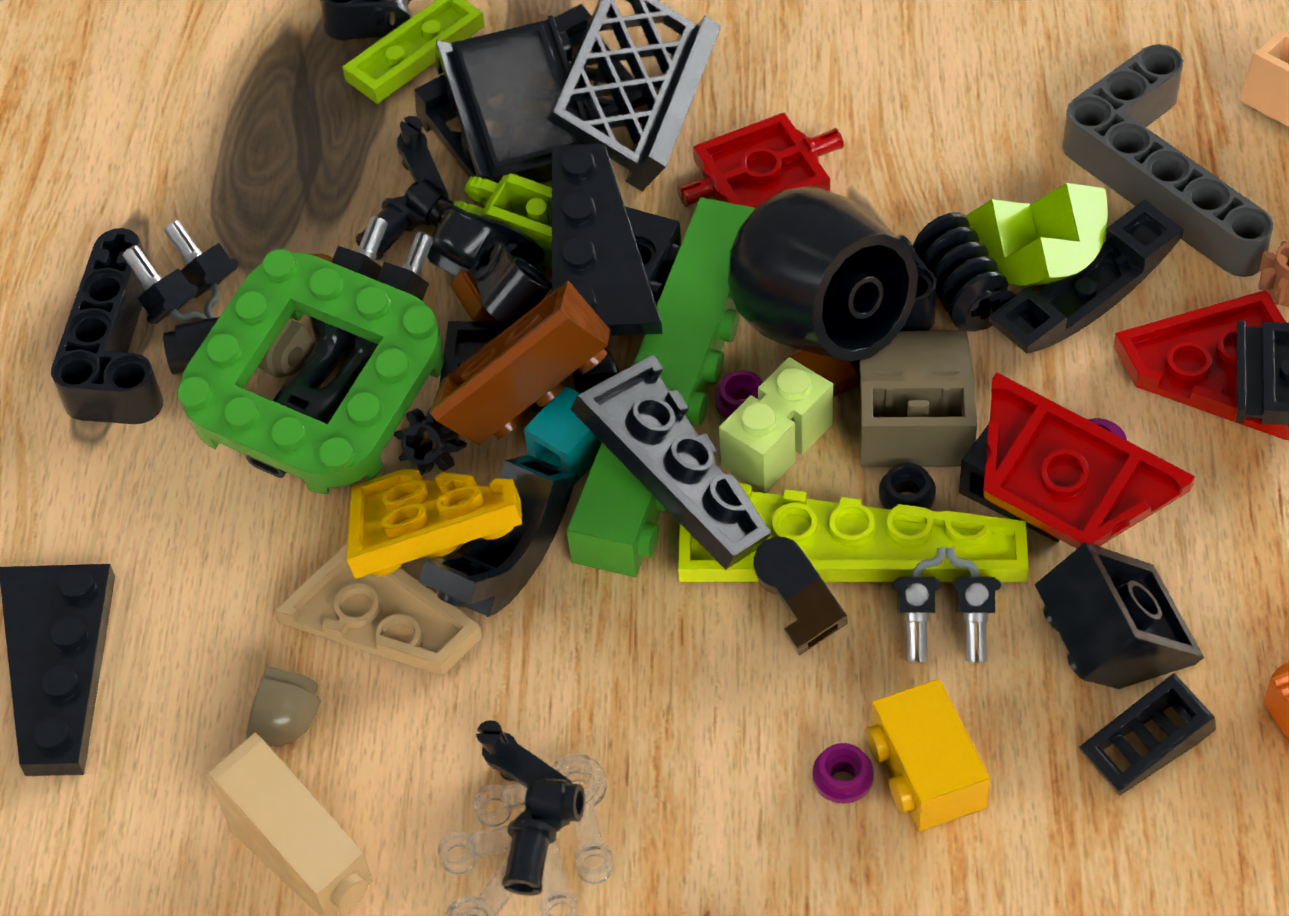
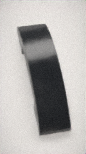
M1144 200L1107 227L1106 241L1103 243L1099 254L1089 266L1068 278L1049 283L1038 292L1034 291L1030 286L1026 287L989 315V322L1026 354L1061 342L1105 314L1138 286L1183 237L1184 229Z

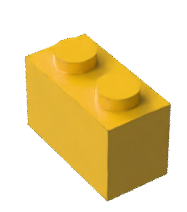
M940 678L872 701L871 726L865 728L870 752L877 763L886 762L892 778L889 779V786L893 800L900 813H910L919 832L987 809L991 778Z

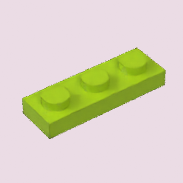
M436 0L342 67L345 81L378 104L436 62V40L448 43L465 40L485 27L483 12L466 0Z

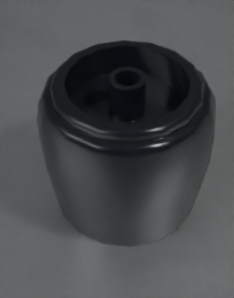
M811 185L781 190L758 205L739 228L730 251L728 285L734 305L742 317L755 330L769 339L819 355L849 362L873 356L888 346L904 327L916 300L918 272L913 253L903 241L861 205L844 196Z

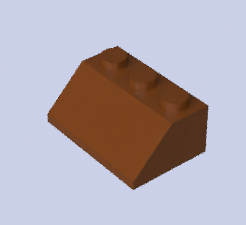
M567 280L443 378L429 413L437 422L477 445L482 444L492 435L497 440L502 439L520 424L523 418L519 414L534 402L539 407L546 405L564 389L565 385L562 381L577 369L582 374L587 373L605 358L608 352L604 348L608 346L610 329L569 280Z

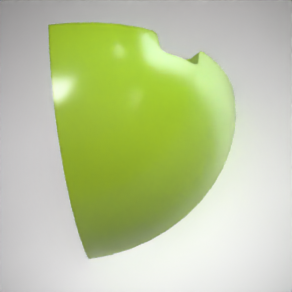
M1065 183L1032 204L991 199L965 216L969 221L970 228L977 232L979 242L986 246L989 257L996 261L999 268L998 272L1004 274L1007 278L1008 284L1029 286L1068 278L1082 271L1093 262L1099 254L1106 236L1108 205L1105 188Z

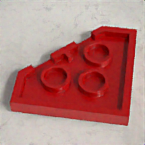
M1267 290L1117 332L1115 333L1113 347L1135 387L1235 422V329L1237 321H1245V326L1262 327V322H1287ZM1245 418L1244 423H1239L1275 437L1289 440V425L1262 424L1259 418Z

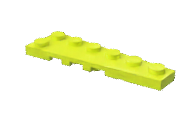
M739 483L771 531L767 540L773 537H786L795 541L824 582H893L898 577H912L915 566L922 560L935 557L937 548H954L955 555L958 558L970 560L977 566L980 577H995L1000 582H1028L1029 560L1026 521L947 510L937 512L924 507L898 504L892 510L864 506L862 505V499L841 496L840 503L807 499V492L785 489L784 495L752 491L751 484ZM680 524L679 582H759L754 570V555L756 551L725 570ZM945 554V558L939 565L924 569L921 577H935L940 582H951L958 577H971L968 569L956 567L950 563Z

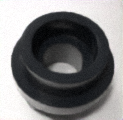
M901 463L892 467L882 478L879 485V498L885 509L892 510L898 504L930 509L936 498V486L923 467L914 463ZM911 492L913 495H903L900 493Z

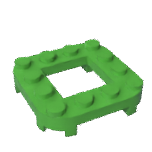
M276 249L269 252L265 256L263 263L258 265L243 281L184 370L177 390V396L198 436L209 447L216 450L219 444H223L303 479L309 491L329 495V488L346 486L365 476L367 480H371L383 468L384 465L380 457L383 449L429 375L438 378L444 364L442 340L434 312L417 297L317 256L305 253H291L286 249ZM306 314L378 344L328 424L243 389L290 317L300 321L302 316Z

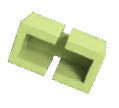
M788 357L758 387V399L750 395L719 426L721 467L745 483L751 484L759 492L767 493L796 463L795 451L803 455L833 424V383Z

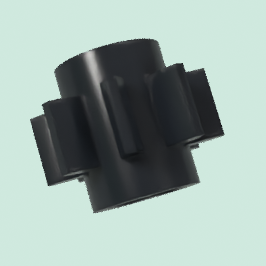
M419 408L406 413V417L411 426L394 432V437L402 440L403 453L399 456V460L405 461L409 459L413 463L418 464V470L421 475L430 472L435 463L443 472L455 466V463L450 453L467 447V443L459 439L458 433L437 422L429 413L431 408H429L426 416ZM429 430V438L424 437V432ZM432 441L437 442V448L432 449Z

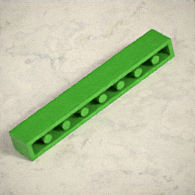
M702 197L698 201L657 304L663 334L645 335L634 361V364L653 354L663 367L660 375L661 379L669 391L678 390L688 405L689 409L685 415L692 426L694 424L701 425L704 421L708 406L706 390L709 382H718L724 361L723 345L725 341L733 342L737 332L739 312L734 305L728 285L730 251L739 228L755 209ZM601 443L567 528L571 563L636 578L643 558H651L655 552L659 537V525L656 524L661 511L666 513L669 511L603 443Z

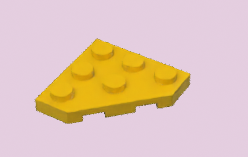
M401 469L351 486L346 560L354 579L370 574L376 577L385 576L398 570L403 563L424 556L428 558L443 557L453 552L460 544L479 538L493 540L508 534L515 526L522 524L521 500L513 479L496 478L489 483L490 486L476 485L473 475L441 472L434 478L435 481L423 480L419 470Z

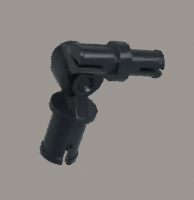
M415 116L405 117V123L401 121V133L397 138V149L403 157V167L410 171L415 182L407 189L404 196L386 198L382 202L383 210L376 217L384 219L388 225L376 252L375 260H381L386 251L405 231H413L419 225L432 224L437 227L442 217L435 206L439 200L454 205V202L449 199L447 190L427 147V138L422 132V122ZM366 228L356 236L358 246H360Z
M493 720L485 721L477 729L480 734H476L478 741L483 745L482 755L484 760L491 768L499 770L502 778L505 780L517 781L528 788L525 795V810L508 824L507 832L512 837L505 876L502 878L501 884L505 890L511 893L535 896L542 892V878L549 844L556 841L557 832L564 826L569 825L570 821L579 822L583 817L585 808L584 788L582 784H572V781L519 745L512 735L502 731L498 722Z

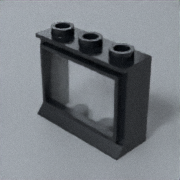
M553 15L548 16V20L453 43L436 40V70L438 75H445L449 108L451 113L457 112L462 128L461 144L466 158L471 157L476 177L499 183L504 175L512 173L537 183L552 181V145L586 144L547 120L570 67L569 62L573 60L569 37L565 31L558 32ZM583 100L568 102L566 111L582 121H588L583 107L585 106Z

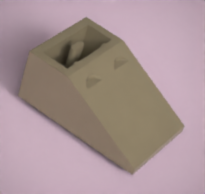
M967 330L900 331L888 346L869 358L859 360L861 467H894L901 463H914L921 467L961 466V460L976 441L977 432L975 380Z

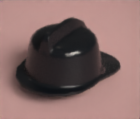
M439 200L435 204L437 211L442 217L432 236L433 243L427 258L431 264L456 277L460 271L471 273V265L479 248L486 240L495 236L505 242L509 251L523 259L532 257L540 263L545 260V253L538 243L519 230L496 220L466 212L446 201Z

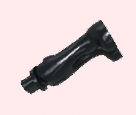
M309 317L316 338L313 350L301 367L281 387L272 401L328 424L378 344ZM349 353L336 376L325 387L319 389L328 375L344 356ZM246 456L247 461L251 465L275 477L283 478L287 473L253 457Z

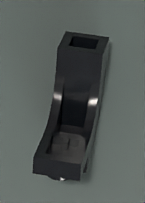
M530 455L504 460L499 478L513 479L521 500L522 524L515 526L508 534L493 540L479 538L466 542L460 549L448 555L425 560L419 582L437 590V597L448 604L467 607L487 617L501 611L524 588L547 553L566 511L577 478L576 474Z

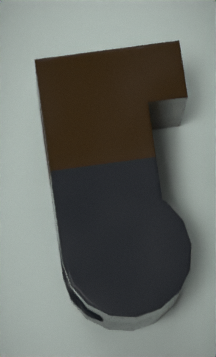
M773 537L765 540L757 548L754 555L755 573L760 585L766 591L778 595L794 618L795 622L784 628L786 637L799 656L848 624L846 613L795 541L786 537Z

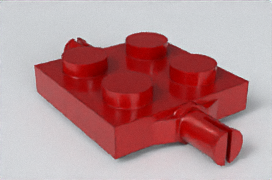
M785 112L697 144L693 146L694 161L705 178L679 186L678 194L680 200L686 208L697 203L700 197L707 199L713 197L717 201L756 208L781 190L811 185L830 191V177L819 163L818 157L838 149H843L844 141L842 135L838 132L837 128H833L831 131L810 138L797 130Z

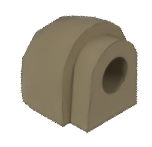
M290 317L258 366L274 377L292 376L312 352L315 341L303 324L294 321Z
M267 665L250 713L246 739L253 733H256L270 747H280L295 742L308 731L319 709L321 700L315 695L318 688L317 683L304 675Z

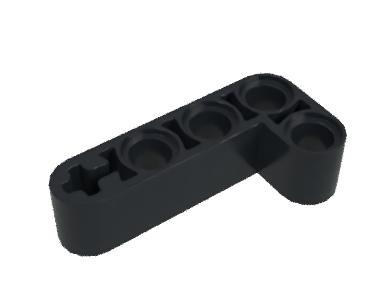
M118 228L109 230L99 236L94 243L52 364L51 376L67 414L74 419L108 423L143 424L155 418L163 407V397L149 360L143 355L128 353L143 307L137 298L145 292L141 281L123 257V253L135 245L139 246L144 254L138 235L129 229Z

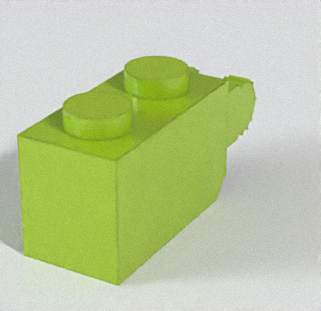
M512 173L504 175L499 183L471 176L463 190L469 198L484 204L485 207L481 208L461 201H455L454 205L466 212L496 220L526 234L538 243L545 253V260L541 262V265L552 269V188Z

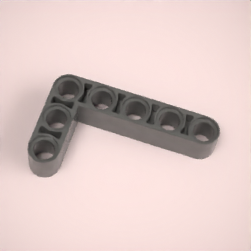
M1161 44L1150 45L1068 104L1063 139L1064 153L1072 161L1133 205L1137 206L1144 200L1149 202L1184 229L1183 237L1181 238L1183 241L1226 272L1242 277L1252 276L1260 272L1264 251L1268 252L1274 225L1272 218L1265 210L1146 128L1177 103L1184 62L1182 54L1175 48Z

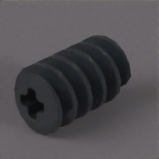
M959 212L947 213L928 223L917 235L913 247L926 267L934 274L936 279V296L940 298L945 311L949 313L954 325L961 330L971 332L985 330L993 326L989 322V315L1016 295L1011 291H1007L1009 285L1007 278L1004 274L998 272L999 268L996 261L989 257L986 246L979 242L978 234L974 229L970 228L967 217Z

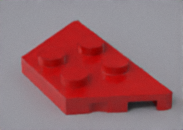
M998 372L992 378L987 460L983 491L984 499L1077 549L1084 542L1096 546L1103 545L1187 494L1192 489L1195 481L1194 475Z

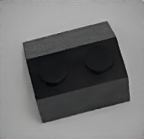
M1084 542L1034 584L1045 604L1043 607L1045 618L1059 632L1069 651L1067 660L1070 667L1077 676L1086 682L1121 689L1196 665L1204 659L1201 650L1153 564Z

